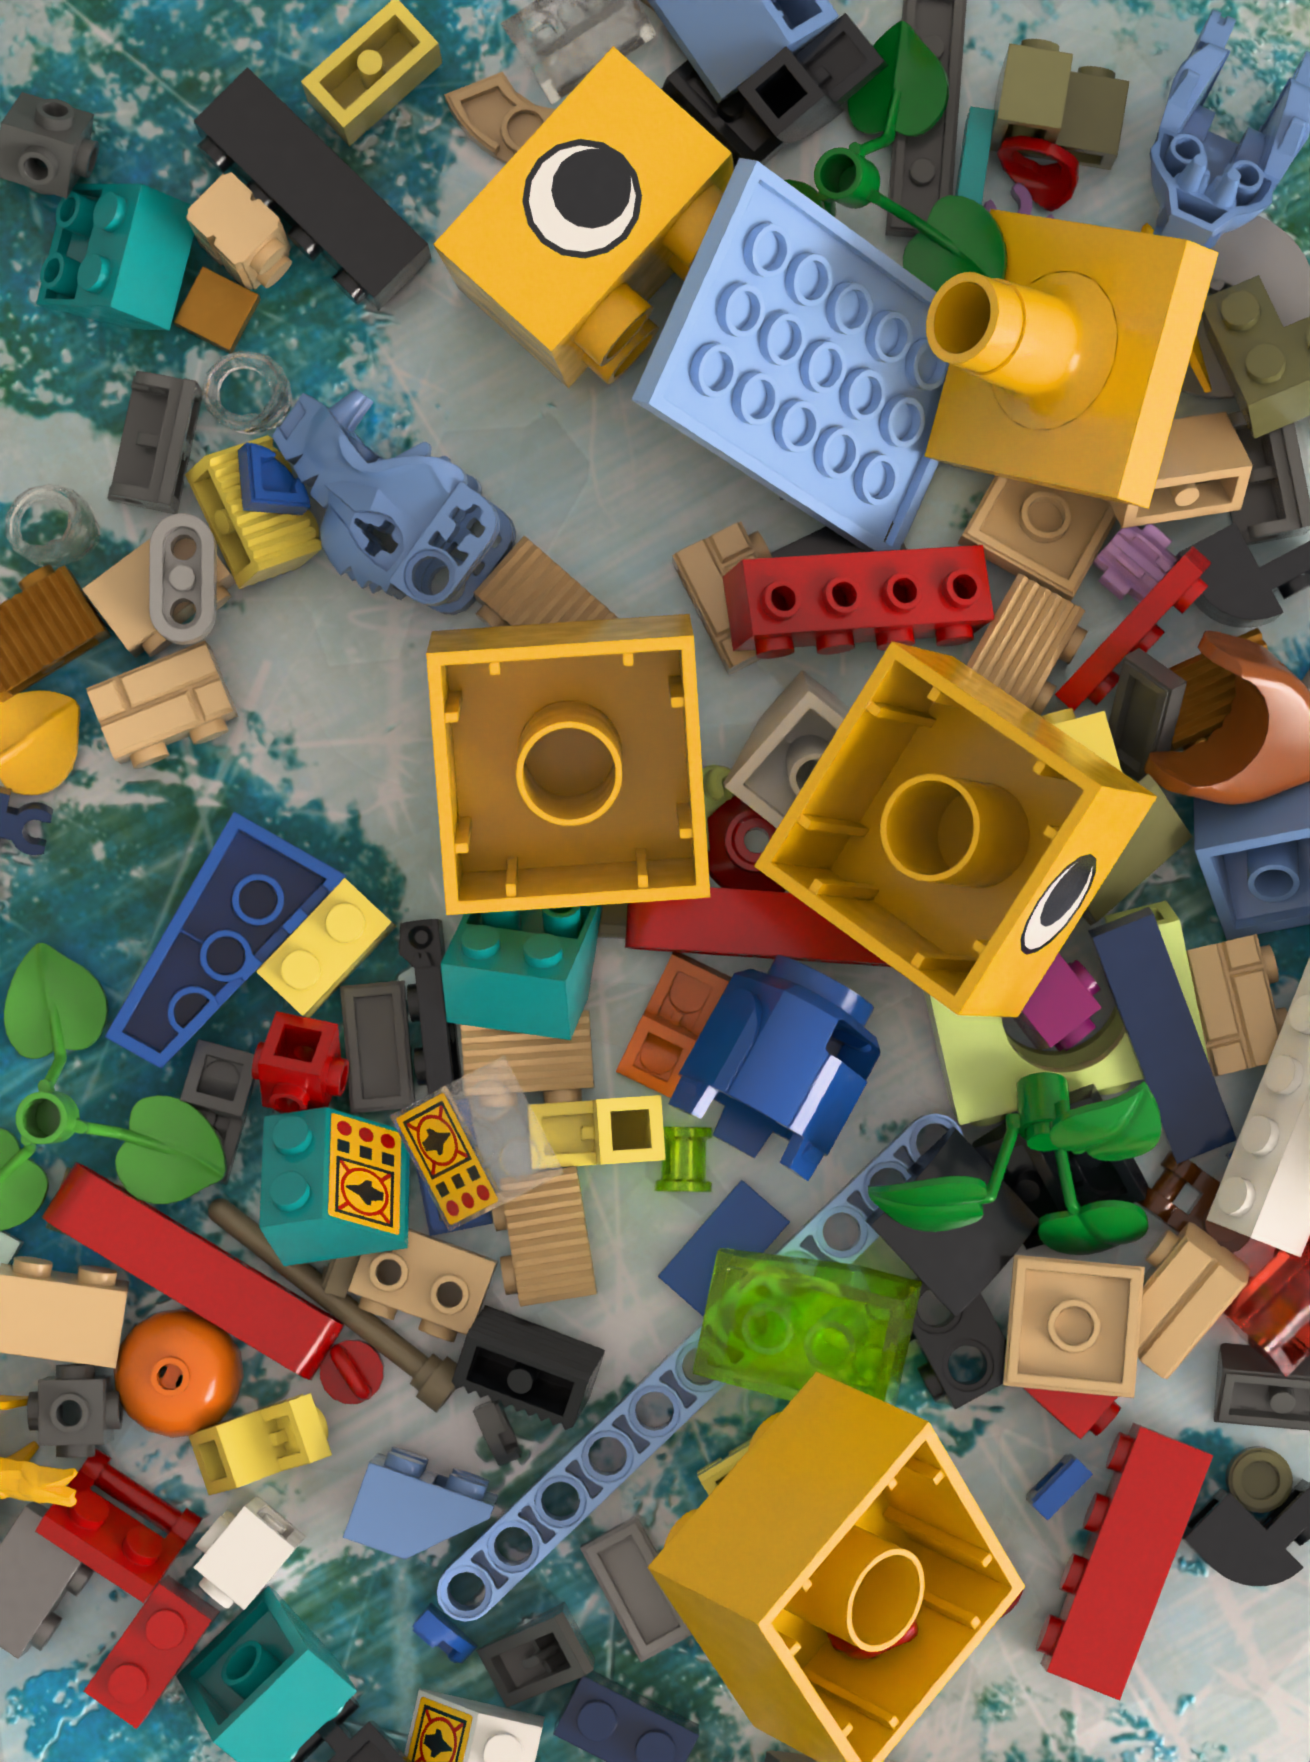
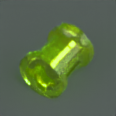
M663 1127L666 1160H661V1179L655 1181L654 1191L712 1192V1182L706 1180V1141L712 1138V1128Z

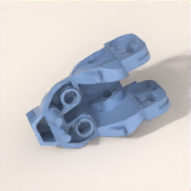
M1212 9L1189 57L1181 64L1173 78L1157 137L1149 152L1151 183L1159 205L1156 227L1153 234L1186 239L1209 249L1215 246L1222 234L1247 224L1272 204L1274 190L1298 152L1308 140L1310 134V52L1308 51L1304 53L1292 77H1289L1264 125H1261L1258 131L1248 127L1239 144L1208 131L1216 112L1202 106L1230 54V50L1225 49V46L1236 22V19L1230 16L1222 17V13Z
M357 389L330 408L303 393L280 427L276 428L272 437L285 460L294 465L293 468L301 482L312 487L310 495L326 509L320 527L321 545L331 564L340 576L347 573L352 581L356 580L362 589L369 585L373 594L383 589L386 594L394 596L399 600L409 596L413 600L443 614L456 615L466 611L476 601L473 592L512 550L516 541V530L513 521L504 511L481 495L482 487L477 479L465 474L460 467L452 464L451 459L447 456L432 457V447L429 443L422 442L394 458L385 460L366 447L354 430L373 404V401ZM477 520L486 527L479 538L471 531L473 524ZM374 529L383 534H390L392 539L398 543L393 553L387 552L386 547L381 544V539L373 534ZM499 535L502 539L499 545L494 548L492 545ZM456 545H458L457 550L468 554L465 561L451 555ZM478 564H485L479 575H477L474 570ZM448 568L449 581L446 587L441 592L433 595L432 580L440 570ZM465 584L462 596L457 601L448 603Z

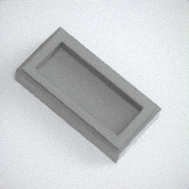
M637 1515L580 1546L640 1662L692 1635L647 1568L658 1554Z

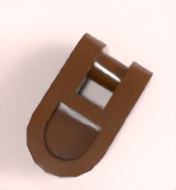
M1169 1151L1160 1164L1165 1170L1153 1187H1148L1146 1199L1136 1203L1178 1233L1181 1232L1188 1222L1194 1223L1213 1237L1220 1246H1224L1232 1253L1239 1251L1249 1242L1250 1237L1206 1220L1220 1182L1189 1159L1177 1164L1171 1151ZM1185 1184L1200 1193L1187 1213L1173 1204Z

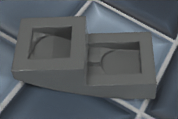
M198 1039L180 1101L189 1103L199 1110L218 1134L225 1153L227 1171L224 1178L217 1183L227 1185L255 1079L252 1078L254 1054Z

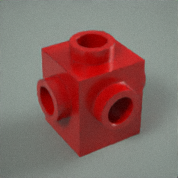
M278 1011L274 1015L265 1042L260 1041L257 1045L252 1063V1078L260 1082L262 1107L272 1108L281 1114L322 1107L328 1108L332 1095L342 1096L349 1073V1060L341 1058L337 1023Z

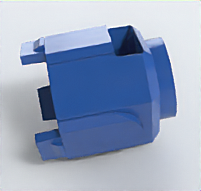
M782 955L776 956L767 974L754 969L734 973L678 1075L681 1078L668 1104L679 1111L701 1119L711 1102L715 1100L724 1105V1109L712 1136L755 1158L770 1135L774 1133L789 1141L779 1163L797 1176L809 1181L823 1156H828L880 1056L877 1038L864 1027L874 1007L866 999L836 980L801 962Z

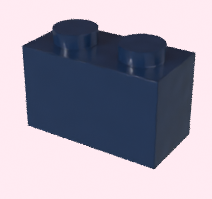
M591 1671L577 1679L555 1723L553 1735L606 1762H686L699 1737V1724L595 1671Z

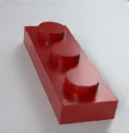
M1192 546L1055 695L1067 707L1073 708V711L1086 698L1097 706L1117 685L1120 675L1113 669L1124 656L1138 648L1147 652L1165 633L1156 624L1172 606L1183 614L1209 586L1200 576L1212 563Z

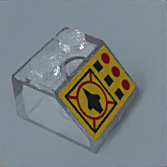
M505 1055L390 1116L448 1231L564 1173Z

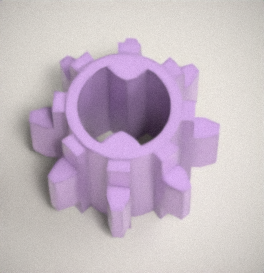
M1148 524L1144 528L1140 526L1121 528L1093 562L1104 573L1098 581L1118 599L1122 600L1128 593L1140 603L1178 560L1177 557L1166 549L1172 540L1153 524Z

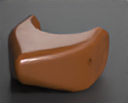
M1205 631L1197 647L1199 651L1213 663L1234 673L1236 676L1234 682L1236 696L1231 703V712L1224 717L1222 727L1212 731L1207 741L1194 744L1183 752H1150L1143 768L1144 772L1149 774L1159 786L1168 791L1228 805L1258 802L1309 782L1310 691L1293 672L1262 645L1217 631Z

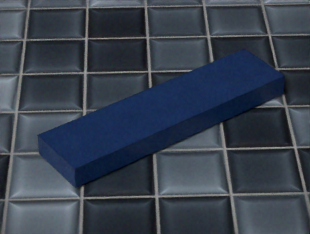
M1146 907L1089 930L1090 938L1142 1077L1158 1104L1162 1130L1176 1163H1181L1236 1141L1234 1130L1152 910Z

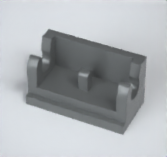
M136 371V375L133 376L132 392L113 480L107 499L112 502L178 514L203 391L195 380Z
M1241 411L1227 414L1253 465L1241 510L1230 512L1232 524L1235 523L1247 545L1305 535L1310 530V498L1295 424L1291 423L1254 439Z

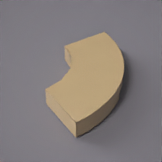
M503 72L444 94L450 112L461 129L483 151L505 164L555 111L552 108L537 106L517 93Z

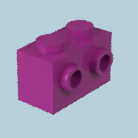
M1058 953L1019 1016L1012 1018L1037 1050L1055 1046L1059 1052L1063 1049L1067 1051L1096 1028V1025L1089 1017L1102 1008L1093 997L1101 989L1092 975L1078 960L1067 964Z

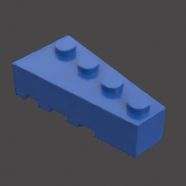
M233 812L108 1029L105 1038L162 1069L347 875L240 814Z

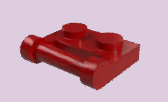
M95 1448V1456L86 1459L78 1474L67 1485V1487L76 1490V1504L72 1507L52 1504L35 1532L144 1603L189 1542L203 1518L188 1508L181 1512L110 1465L112 1458L98 1448ZM96 1486L167 1533L166 1538H163L92 1491L93 1487Z

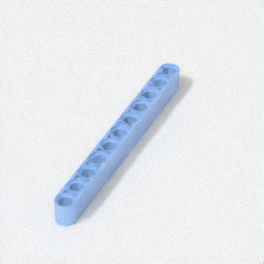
M937 1113L923 1115L912 1121L531 1485L445 1569L437 1587L438 1603L444 1613L455 1620L467 1622L477 1620L495 1606L880 1237L865 1221L879 1208L870 1199L868 1194V1186L873 1175L881 1169L890 1168L900 1173L905 1183L911 1177L906 1170L921 1157L916 1146V1139L920 1130L928 1124H936L946 1129V1131L955 1127L963 1135L957 1122L946 1115ZM836 1213H848L858 1224L859 1233L857 1240L847 1249H833L824 1240V1223L830 1216ZM788 1258H802L808 1262L812 1269L811 1284L806 1290L798 1294L786 1293L777 1284V1269ZM752 1302L758 1304L765 1311L766 1324L759 1335L746 1339L733 1333L730 1328L729 1318L736 1306L741 1303ZM694 1348H710L719 1357V1372L708 1382H694L683 1371V1359ZM650 1392L663 1393L673 1404L672 1417L666 1424L659 1427L645 1425L636 1414L637 1402L643 1395ZM603 1437H612L619 1440L626 1449L627 1457L624 1464L617 1470L609 1472L595 1467L590 1460L589 1450L596 1440ZM556 1482H565L572 1485L579 1494L580 1504L577 1509L566 1516H558L549 1512L544 1505L542 1497L543 1492L549 1485ZM509 1527H517L526 1531L532 1539L533 1548L531 1553L524 1559L517 1561L508 1560L503 1557L498 1551L496 1544L497 1536L502 1530ZM469 1572L480 1577L485 1585L486 1593L484 1598L477 1604L469 1606L457 1602L451 1595L449 1587L450 1581L454 1576L459 1573Z

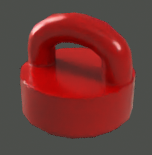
M345 1340L335 1344L320 1365V1380L324 1390L334 1400L343 1404H359L369 1400L380 1389L384 1379V1363L380 1353L369 1343L361 1340Z

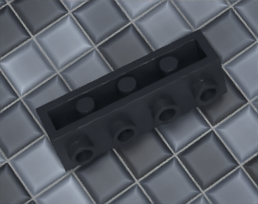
M248 67L193 120L200 137L203 139L197 145L200 152L222 173H225L232 167L248 183L246 186L252 191L255 200L260 199L273 212L276 210L292 226L286 235L310 260L314 261L321 254L337 270L331 277L333 282L355 304L359 305L366 298L379 311L431 259L428 243Z

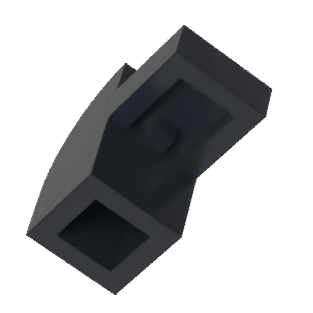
M844 13L799 53L795 54L787 46L784 47L737 89L778 139L784 143H793L813 134L845 111L841 105L884 70L888 64L854 21Z
M1235 523L1192 545L1212 563L1200 576L1209 586L1194 603L1204 614L1221 624L1238 628H1252L1268 624L1284 613L1274 595L1275 591L1279 590L1285 600L1310 587V541L1261 567L1258 566ZM1192 546L1180 551L1175 556L1178 558L1175 564L1191 549Z
M1302 1479L1291 1490L1286 1501L1280 1507L1270 1511L1260 1522L1229 1492L1220 1488L1188 1521L1182 1540L1207 1565L1233 1582L1257 1587L1281 1583L1293 1577L1304 1568L1286 1548L1293 1541L1301 1546L1310 1539V1482Z

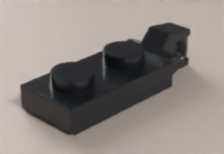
M424 919L400 923L399 955L407 960L415 969L416 983L408 984L407 1003L411 1021L420 1022L423 1047L414 1049V1068L418 1085H427L429 1097H436L441 1093H444L446 1097L460 1096V1092H463L457 1028L455 1023H448L446 1020L440 963L445 955L442 920Z

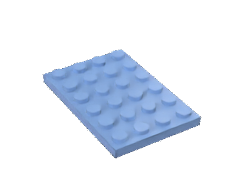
M739 158L631 400L860 549L867 552L900 550L939 461L924 457L949 363L942 361L933 353L926 336L927 313L937 292L759 161ZM892 521H893V526H892V528H891V530H890V532H889V535H888L886 541L884 542V539H885V537H886V535H887V532H888V530H889V528H890V525H891V523H892Z

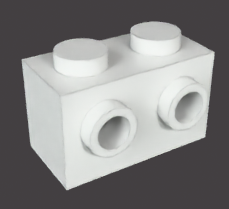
M256 1496L242 1508L237 1516L227 1510L213 1523L196 1544V1547L204 1553V1556L194 1566V1569L204 1576L199 1582V1586L223 1607L229 1609L235 1602L245 1610L306 1536L259 1496Z

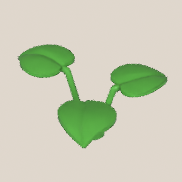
M37 943L23 958L12 978L5 1001L4 1025L10 1043L16 1051L29 1059L43 1058L54 1052V1060L45 1078L38 1083L39 1092L26 1096L17 1108L15 1121L17 1129L22 1135L20 1140L24 1147L21 1149L20 1143L13 1133L0 1127V1231L23 1224L39 1211L45 1201L49 1189V1179L43 1168L29 1159L36 1151V1144L64 1142L75 1132L125 1141L116 1155V1172L125 1189L135 1198L152 1204L179 1202L221 1181L227 1171L221 1140L207 1118L191 1104L180 1101L179 1098L172 1096L156 1095L142 1098L132 1108L128 1130L122 1127L80 1120L79 1109L75 1101L67 1094L55 1091L54 1086L67 1060L66 1049L83 1050L93 1045L105 1028L109 1009L105 991L98 979L82 965L66 957L46 943Z

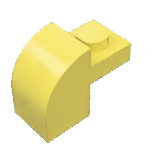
M661 1095L527 1105L531 1169L666 1160Z
M311 1393L301 1394L273 1403L189 1435L208 1495L236 1489L275 1473L310 1464L332 1455L327 1441L328 1426L323 1413L315 1406Z

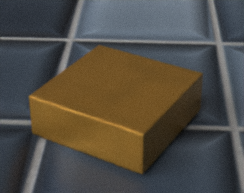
M202 266L174 320V324L186 332L232 354L261 299L257 293Z

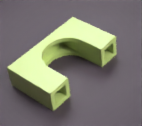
M1162 901L1104 916L1105 923H1109L1146 907L1152 910L1209 1063L1181 923L1169 903ZM924 991L948 1101L959 1126L968 1123L973 1126L996 1124L1005 1119L1007 1113L1018 1111L1016 1084L1021 1078L1029 1074L1051 1072L1062 1075L1068 1080L1069 1092L1094 1084L1100 1095L1121 1092L1130 1086V1082L1143 1079L1116 1004L1105 1025L1084 1043L1067 1051H1042L1027 1047L1013 1039L1004 1030L1001 1017L957 1015Z

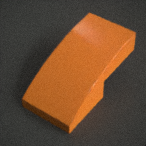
M673 952L616 1072L671 1098L681 1078L678 1075L732 977L682 953Z

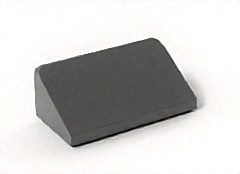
M1230 1343L1221 1344L1217 1366L1214 1422L1310 1431V1351Z

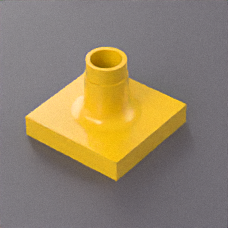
M991 209L990 213L998 223L1006 244L1007 269L1005 278H989L975 272H964L955 275L937 291L927 313L926 336L933 353L942 361L949 363L924 457L963 469L1149 509L1219 252L1186 239Z

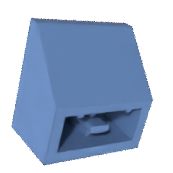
M647 0L717 103L739 91L737 88L784 47L787 46L795 54L799 53L839 17L829 0Z
M392 1447L391 1452L388 1451L387 1456L377 1453L369 1462L343 1538L402 1559H407L488 1520L499 1495L486 1491L490 1481L483 1477L453 1468L449 1477L426 1470L429 1459L401 1448Z

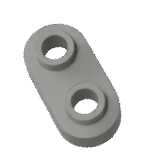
M186 513L173 514L163 519L155 527L150 538V618L155 629L165 639L179 645L194 644L204 639L213 629L217 617L216 540L204 521ZM184 538L194 540L196 551L191 558L180 560L174 556V546L179 540ZM182 602H190L196 608L194 619L187 624H179L175 622L173 617L174 609Z

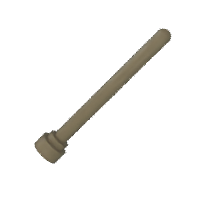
M218 1198L210 1203L208 1215L214 1223L411 1376L413 1379L410 1385L419 1391L416 1398L437 1413L456 1390L452 1383L457 1366L456 1362L448 1356L441 1360L434 1353L428 1358L374 1314L358 1308L359 1303L348 1294L343 1298L324 1293L322 1274L308 1263L283 1266L260 1230L259 1224L226 1199Z

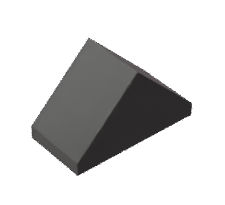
M565 1602L476 1650L506 1707L581 1678L593 1671L595 1657Z

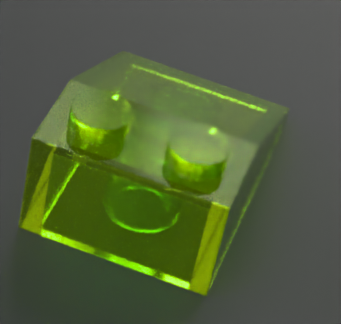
M720 1248L716 1255L692 1374L791 1401L817 1371L895 1406L922 1282L861 1265Z

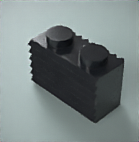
M485 1305L466 1335L452 1383L456 1389L464 1386L468 1394L477 1391L480 1398L488 1395L492 1403L501 1400L504 1407L513 1404L516 1412L525 1409L528 1416L537 1413L540 1421L549 1418L553 1426L562 1423L564 1429L567 1430L575 1425L591 1396L605 1350Z

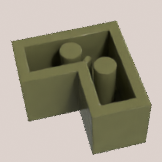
M1025 39L1022 40L1021 45L1010 43L998 79L990 151L997 152L1006 137L1022 135L1040 138L1057 144L1073 154L1081 166L1111 170L1118 155L1130 81L1115 79V72L1096 66H1083L1078 68V72H1072L1073 54L1060 52L1059 45L1051 41ZM1017 150V152L1026 157L1055 161L1053 158L1039 152Z
M1259 275L1206 297L1202 312L1205 334L1253 438H1258L1310 416V316L1283 327Z

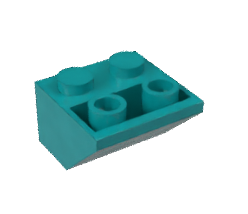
M76 184L67 198L62 197L57 206V224L49 255L41 268V286L36 304L47 309L125 328L170 331L194 233L186 219L187 209L191 204L144 184Z
M602 905L464 914L440 963L447 1022L571 1040L589 997Z

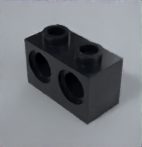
M917 1277L890 1292L896 1306L886 1312L903 1344L906 1345L915 1340L927 1363L918 1367L917 1370L933 1400L937 1402L946 1397L950 1406L957 1409L1003 1384L1006 1339L981 1293L957 1317L951 1313L949 1318L941 1324L929 1325L924 1323L918 1314L917 1306L922 1294L929 1289ZM961 1346H974L982 1355L983 1366L981 1372L971 1381L961 1382L955 1380L948 1368L951 1354Z

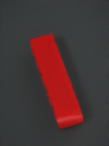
M710 887V898L628 903L625 948L764 959H775L777 955H782L796 961L891 967L791 893Z
M75 1162L42 1216L46 1222L305 1379L312 1380L345 1326L341 1321L150 1204L135 1198L127 1190L78 1162Z

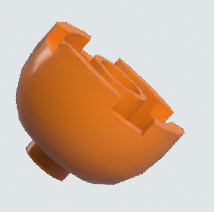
M186 1308L160 1311L136 1324L120 1344L116 1369L113 1368L115 1389L120 1394V1402L128 1416L148 1432L170 1438L193 1435L200 1430L221 1422L237 1402L244 1378L241 1351L232 1340L230 1334ZM163 1367H167V1370L162 1378L161 1370ZM183 1375L182 1383L178 1386L177 1382L180 1376Z

